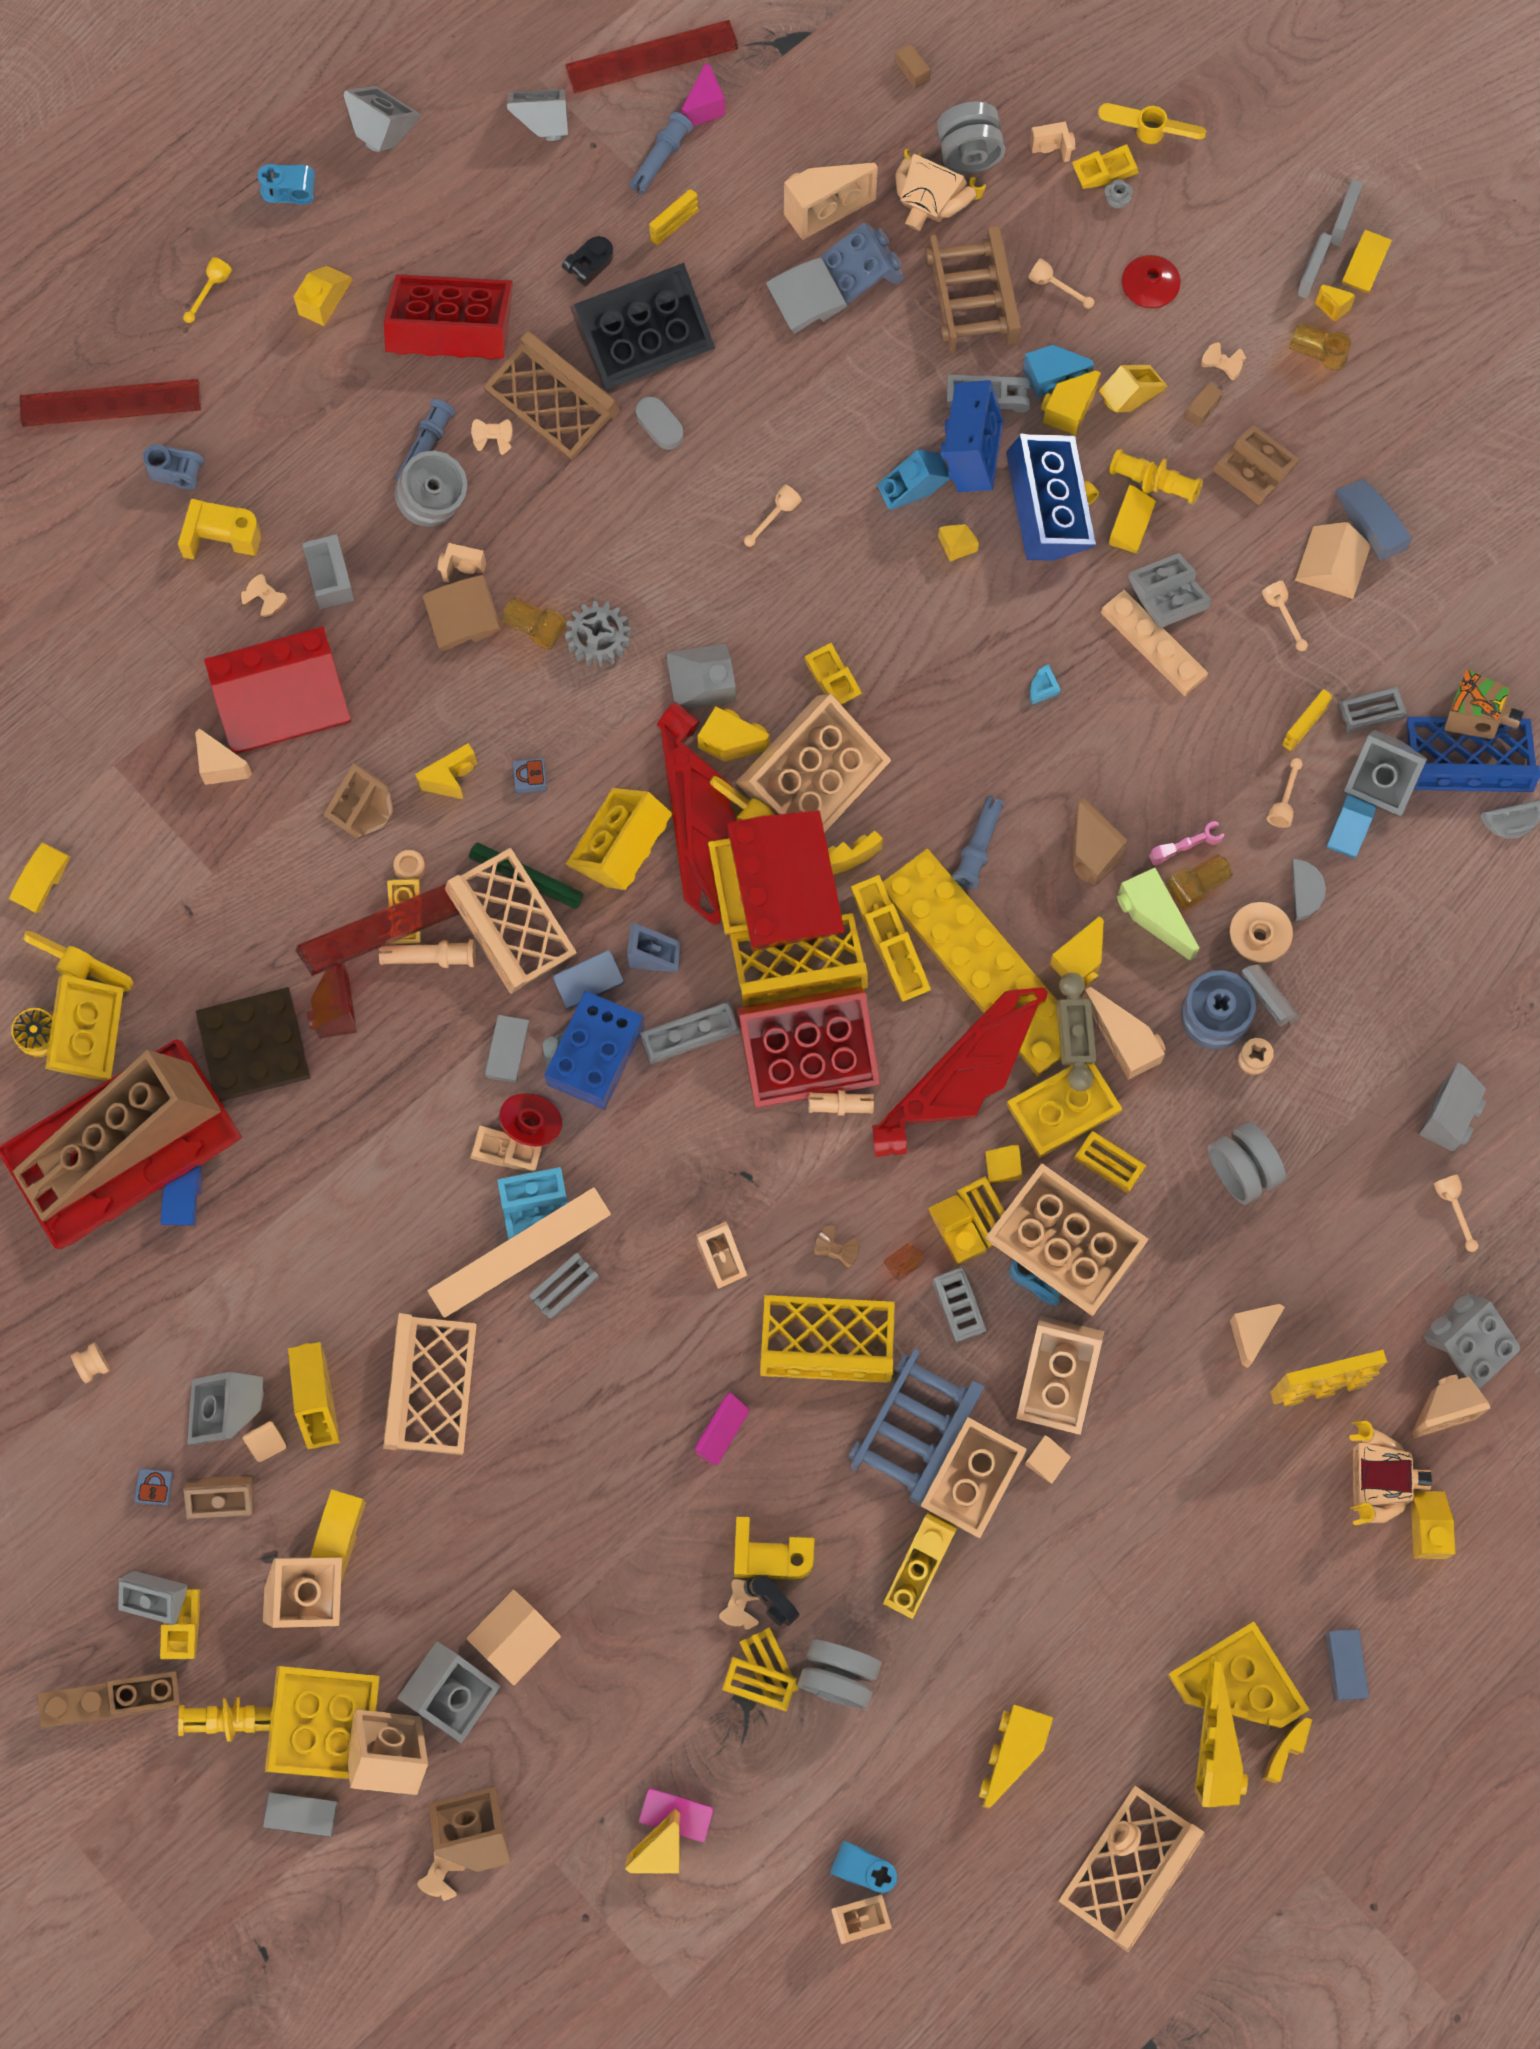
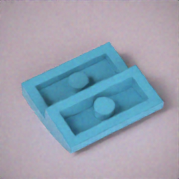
M561 1167L497 1179L508 1240L568 1203Z

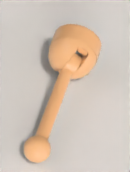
M1040 258L1034 265L1028 276L1029 280L1039 285L1051 282L1083 302L1085 308L1090 309L1094 306L1095 302L1092 297H1085L1054 278L1052 266L1048 262Z
M783 485L778 491L775 498L777 507L751 535L745 536L744 544L747 547L754 546L755 539L781 510L792 511L802 502L801 497L793 488Z
M1283 581L1275 582L1263 589L1261 593L1268 605L1280 608L1296 640V649L1298 651H1305L1308 643L1301 638L1284 604L1288 599V590Z
M1299 758L1292 759L1290 763L1292 770L1282 802L1273 804L1267 816V821L1278 828L1290 827L1293 820L1294 811L1291 805L1288 804L1297 772L1303 766V762Z
M1458 1174L1433 1183L1440 1198L1451 1201L1467 1241L1465 1244L1466 1249L1469 1252H1475L1479 1246L1478 1242L1472 1238L1457 1200L1462 1192V1185Z

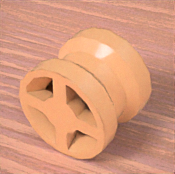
M1262 1038L1248 1040L1238 1056L1240 1068L1250 1075L1262 1074L1267 1070L1274 1057L1273 1048L1268 1041Z
M95 1342L88 1345L86 1351L71 1354L73 1364L85 1384L92 1381L94 1375L98 1373L105 1374L110 1371L101 1350Z

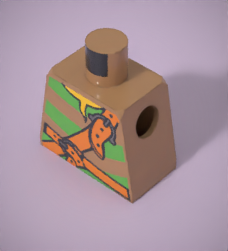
M1466 668L1444 730L1493 739L1499 724L1518 729L1524 711L1506 706L1511 694L1509 687Z

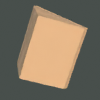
M1348 522L1313 526L1295 581L1353 599L1371 544Z
M513 1589L466 1639L515 1686L561 1638V1635Z

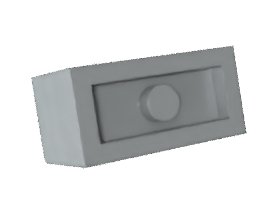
M337 534L302 543L319 610L355 601Z

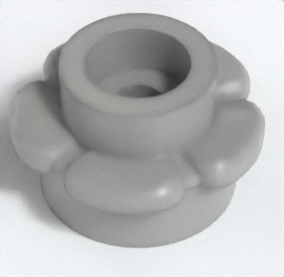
M1123 180L1112 181L1111 185H1107L1104 191L1107 203L1113 208L1125 207L1132 199L1133 188Z

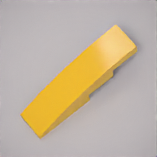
M880 875L849 887L872 942L901 1002L930 991L931 987L910 936L904 930L894 903L891 904Z

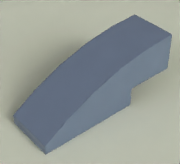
M1364 479L1336 490L1335 494L1356 530L1369 541L1380 561L1408 549L1412 538L1382 496Z

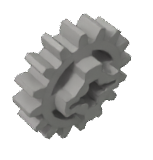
M593 601V608L590 609L585 604L581 605L582 613L579 614L573 611V621H566L568 632H565V640L569 642L567 644L568 651L570 653L576 651L575 657L577 661L586 658V664L589 667L593 661H598L600 668L603 667L604 660H608L612 665L615 664L614 656L618 655L623 658L625 656L623 647H630V639L628 637L631 636V627L627 626V616L620 617L621 611L619 607L611 611L609 602H606L603 608L598 606L597 601ZM609 622H612L616 626L618 632L614 627H611L609 625ZM578 637L581 638V641H584V642L587 643V647H585L584 645H582V643L579 641Z

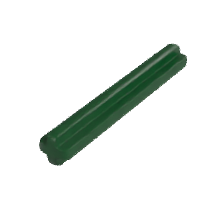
M475 843L470 850L469 858L482 864L500 853L481 843ZM507 858L497 864L495 871L512 879L515 869ZM521 863L538 892L573 909H577L581 905L584 898L583 892ZM517 874L516 880L521 881L520 877Z

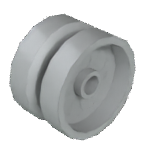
M966 102L951 107L942 113L937 120L936 130L938 140L941 143L942 161L947 169L961 174L978 173L993 167L1004 157L1006 147L1003 134L1001 133L999 112L994 106L985 102Z
M432 450L417 454L409 460L396 481L394 495L397 507L405 518L416 525L425 527L442 525L452 518L466 497L468 484L465 471L458 461L447 453Z
M1247 1121L1232 1131V1139L1222 1136L1207 1146L1210 1161L1223 1185L1239 1203L1245 1206L1262 1195V1187L1270 1191L1286 1181V1172L1277 1151L1262 1130L1252 1122Z
M812 1639L807 1658L813 1664L824 1668V1670L812 1667L802 1669L797 1687L838 1705H847L867 1710L873 1692L868 1686L855 1681V1679L867 1682L876 1681L882 1662L841 1645Z

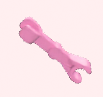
M1212 821L1206 825L1203 833L1191 838L1186 837L1179 841V843L1159 845L1153 848L1149 855L1154 866L1162 864L1176 855L1177 852L1187 851L1202 842H1207L1211 845L1219 844L1224 837V833L1215 837L1209 832L1216 829L1219 823Z

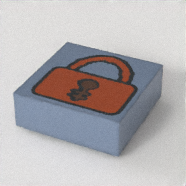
M544 758L513 761L516 794L547 791Z
M139 1469L134 1502L169 1507L174 1473Z

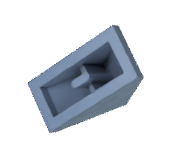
M633 923L630 928L627 953L629 968L678 972L681 942Z

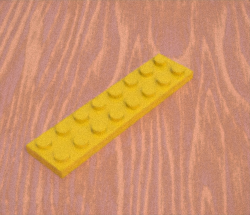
M927 848L884 880L883 884L891 904L894 903L898 913L983 1013L1005 991L1040 987L1047 990V999L1044 1003L1038 1005L1020 1049L1019 1056L1037 1077L1060 1061L1061 1050L1056 1006L1058 1000L958 883L952 879V876ZM1034 995L1020 996L1014 1010L1036 1000V997Z

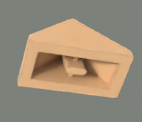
M200 728L196 731L199 773L205 785L250 778L252 772L245 760Z
M723 1222L696 1235L697 1246L718 1289L748 1276L727 1222Z
M1281 1304L1236 1313L1230 1319L1241 1363L1246 1368L1256 1358L1285 1307Z
M882 1894L831 1909L840 1944L892 1929Z

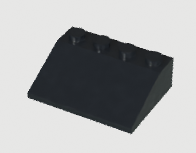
M684 263L570 306L580 336L605 390L715 349Z

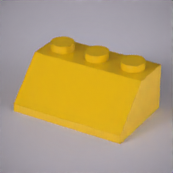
M612 788L567 860L566 865L607 888L626 890L634 881L635 874L643 861L650 855L651 848L658 836L665 830L672 813L648 791Z

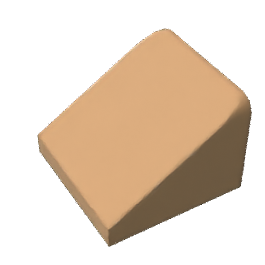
M273 1421L261 1425L242 1437L258 1462H262L287 1448L278 1427Z
M1045 1435L1025 1465L1052 1484L1071 1456Z

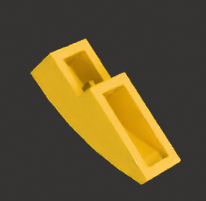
M331 1489L310 1558L341 1557L342 1582L357 1538L355 1534L366 1502L361 1498Z

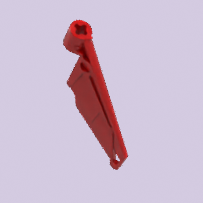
M675 702L663 713L656 726L661 730L683 897L686 904L711 925L715 926L719 925L722 916L719 910L720 905L708 842L728 839L727 823L737 821L729 806L730 799L710 784V780L713 776H716L731 787L733 786L683 744L696 731L700 721ZM702 890L714 911L713 913L708 914L699 906Z
M1040 987L1005 991L879 1124L872 1125L875 1157L907 1154L905 1125L976 1118L984 1099L1005 1088L1038 1005L1044 1003L1047 999V990ZM1034 995L1036 997V1000L1014 1010L1020 996Z

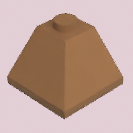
M1082 798L1078 803L1073 821V866L1075 873L1080 879L1085 882L1089 881L1095 887L1121 863L1128 840L1085 798Z
M496 1786L429 1803L433 1846L436 1856L476 1872L511 1863L508 1839Z

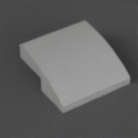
M821 257L793 267L766 283L790 330L794 334L820 318L824 322L848 307Z
M1180 553L1129 572L1128 578L1134 591L1159 628L1207 610L1211 606L1212 599L1195 582L1196 571Z
M1251 965L1241 971V978L1249 983L1255 996L1280 1027L1285 1023H1288L1290 1026L1300 1019L1298 1013L1260 965Z

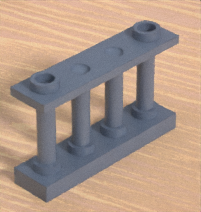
M914 1349L910 1357L905 1354L902 1357L895 1371L900 1374L864 1442L862 1443L857 1440L848 1458L853 1460L851 1470L857 1472L861 1463L864 1462L908 1486L907 1490L912 1492L909 1502L920 1507L985 1386L972 1381L969 1388L965 1386L960 1388L917 1365L916 1362L920 1351ZM909 1375L954 1399V1404L959 1406L954 1416L952 1417L947 1414L945 1417L900 1393ZM893 1404L939 1428L938 1432L943 1434V1437L938 1446L933 1443L929 1446L885 1422ZM880 1433L924 1457L923 1461L928 1463L923 1474L921 1475L916 1472L914 1475L870 1451L869 1448L876 1435Z

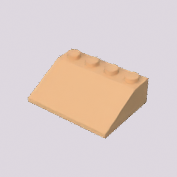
M832 694L818 695L736 783L750 798H755L764 803L775 815L820 810L825 833L890 763L891 759Z
M1042 1163L985 1238L1092 1316L1120 1282L1149 1240Z

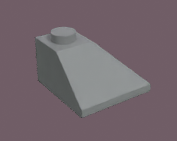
M376 85L345 90L343 95L356 137L366 142V147L376 152L395 148L421 116L420 113Z
M565 88L508 92L507 109L538 137H545L547 141L562 140L564 135H568Z
M726 644L666 652L674 703L677 702L684 709L736 701V686L731 658Z
M1373 730L1366 739L1344 792L1402 816L1427 758L1404 742Z
M230 1371L192 1379L187 1445L193 1446L232 1439L261 1410L264 1396L262 1389L263 1377Z

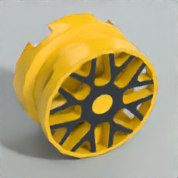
M29 1008L22 1011L12 1024L11 1034L14 1042L26 1055L29 1054L34 1057L47 1056L53 1017L46 1010Z

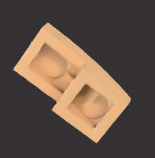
M479 1126L470 1158L511 1169L535 1172L542 1146L523 1145L510 1138L504 1132Z

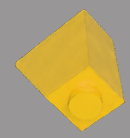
M321 1342L305 1343L297 1347L288 1348L294 1413L307 1449L340 1443L328 1365Z

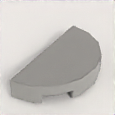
M1540 800L1482 812L1480 818L1485 827L1495 835L1506 839L1520 838L1529 834L1538 825L1540 820Z
M1293 859L1291 865L1295 921L1308 919L1318 911L1325 899L1326 885L1322 874L1315 866L1303 860Z

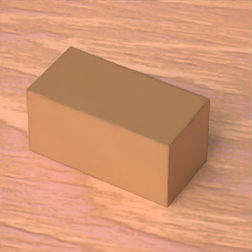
M912 44L896 52L895 63L914 88L930 80L931 69Z
M1207 383L1186 409L1184 418L1200 428L1221 402L1223 392Z

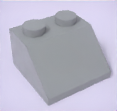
M1457 1063L1445 1078L1418 1134L1452 1152L1460 1144H1467L1474 1129L1469 1124L1473 1116L1479 1118L1487 1102L1482 1099L1486 1088L1464 1065Z
M436 1641L397 1699L462 1744L501 1686L458 1654Z

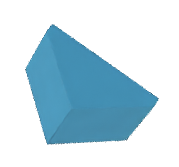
M1347 793L1326 848L1356 858L1372 822L1376 805Z

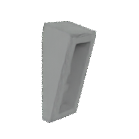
M959 1268L933 1278V1288L955 1343L985 1333L986 1328L964 1268ZM959 1281V1287L945 1292L944 1286ZM964 1294L965 1299L949 1304L948 1299ZM969 1306L970 1312L954 1317L953 1312ZM974 1319V1325L961 1330L958 1329L957 1324Z

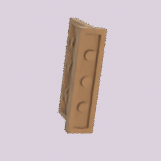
M527 331L520 339L522 344L483 388L488 394L573 461L609 419L614 420L621 411L616 400L531 332ZM523 355L532 360V371L516 372V363ZM550 375L554 378V388L538 390L537 376ZM533 377L534 390L518 392L517 379ZM512 379L513 393L500 394L494 389L501 380ZM573 393L576 396V406L560 407L559 394ZM555 395L556 408L539 410V396ZM534 397L535 410L522 412L518 407V398ZM509 399H513L514 404H512L509 401ZM594 410L600 415L593 424L582 425V411ZM577 412L578 426L561 427V414ZM556 414L557 428L543 429L540 426V416ZM578 432V442L569 450L562 444V434Z

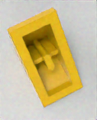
M676 1809L627 1855L625 1869L629 1873H679L680 1813Z

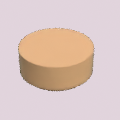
M415 850L400 852L393 862L395 874L399 879H421L425 873L424 859Z

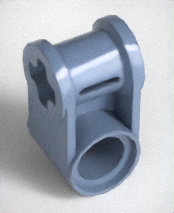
M160 444L151 445L143 452V461L148 476L153 481L174 485L186 490L196 489L198 483L196 477L199 468L204 465L205 461L201 455L189 450L174 449ZM157 461H164V463L159 466L153 465Z

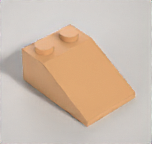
M875 163L809 168L801 173L791 175L784 182V216L800 238L804 240L876 200L877 165Z
M1040 1316L1016 1419L1081 1435L1104 1331Z
M967 1417L920 1507L980 1539L1027 1449Z

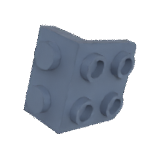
M865 222L821 255L846 303L852 302L882 278L895 285L905 278L900 270L902 267L900 259L887 246L890 243L887 235L880 228L876 230Z

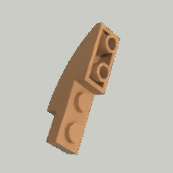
M176 1671L37 1693L40 1729L112 1720L180 1705Z

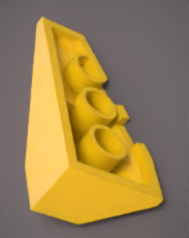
M1210 1656L1194 1792L1203 1807L1239 1805L1240 1795H1246L1248 1775L1243 1774V1765L1222 1663L1217 1656Z

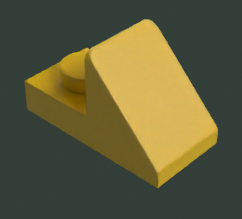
M467 743L416 773V780L421 791L463 799L462 790L455 777H463L474 769V766L477 765L475 752Z
M957 1194L928 1208L957 1266L986 1253L987 1249L972 1222L973 1214Z

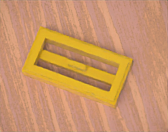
M692 189L687 190L649 223L650 241L653 244L659 246L699 211L697 207L699 205L697 200L698 194Z
M1325 689L1320 692L1287 732L1282 744L1290 751L1295 749L1328 709L1332 700V694Z
M1091 1131L1074 1157L1076 1161L1127 1194L1147 1166L1094 1131ZM1094 1142L1136 1169L1135 1172L1132 1173L1090 1145ZM1085 1152H1087L1094 1158L1098 1159L1111 1169L1115 1170L1116 1172L1127 1178L1129 1181L1127 1182L1123 1180L1122 1178H1120L1113 1172L1109 1171L1096 1161L1092 1160L1091 1158L1085 1155Z
M985 1176L957 1190V1195L972 1212V1222L988 1249L993 1244L985 1239L988 1232L967 1193L971 1192L990 1229H992L996 1222L977 1188L982 1186L999 1219L1005 1210Z
M770 1627L739 1642L748 1662L757 1665L749 1648L750 1645L755 1643L766 1668L775 1671L761 1640L767 1638L783 1673L793 1677ZM753 1672L757 1680L765 1682L763 1675ZM771 1678L775 1686L783 1688L779 1680ZM795 1684L793 1693L799 1690L797 1684ZM762 1690L765 1697L777 1701L784 1698L783 1696L772 1695L771 1692Z
M732 1657L722 1691L787 1712L797 1678ZM736 1667L788 1683L787 1689L735 1673ZM732 1680L783 1696V1702L731 1686Z

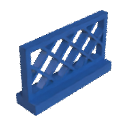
M1407 717L1408 746L1419 754L1425 750L1436 759L1433 763H1425L1414 790L1534 792L1540 778V767L1536 765L1531 719H1521L1518 729H1523L1524 738L1519 742L1506 733L1509 729L1516 728L1499 724L1495 738L1487 742L1482 737L1465 734L1455 741L1444 732L1448 717ZM1415 727H1426L1434 734L1425 741L1415 733ZM1438 737L1450 746L1443 754L1430 745ZM1468 738L1481 747L1475 754H1471L1461 746ZM1499 738L1512 747L1505 755L1492 746ZM1456 751L1467 761L1464 764H1454L1447 757ZM1486 751L1498 761L1495 764H1484L1478 757ZM1517 751L1527 759V765H1516L1509 758Z

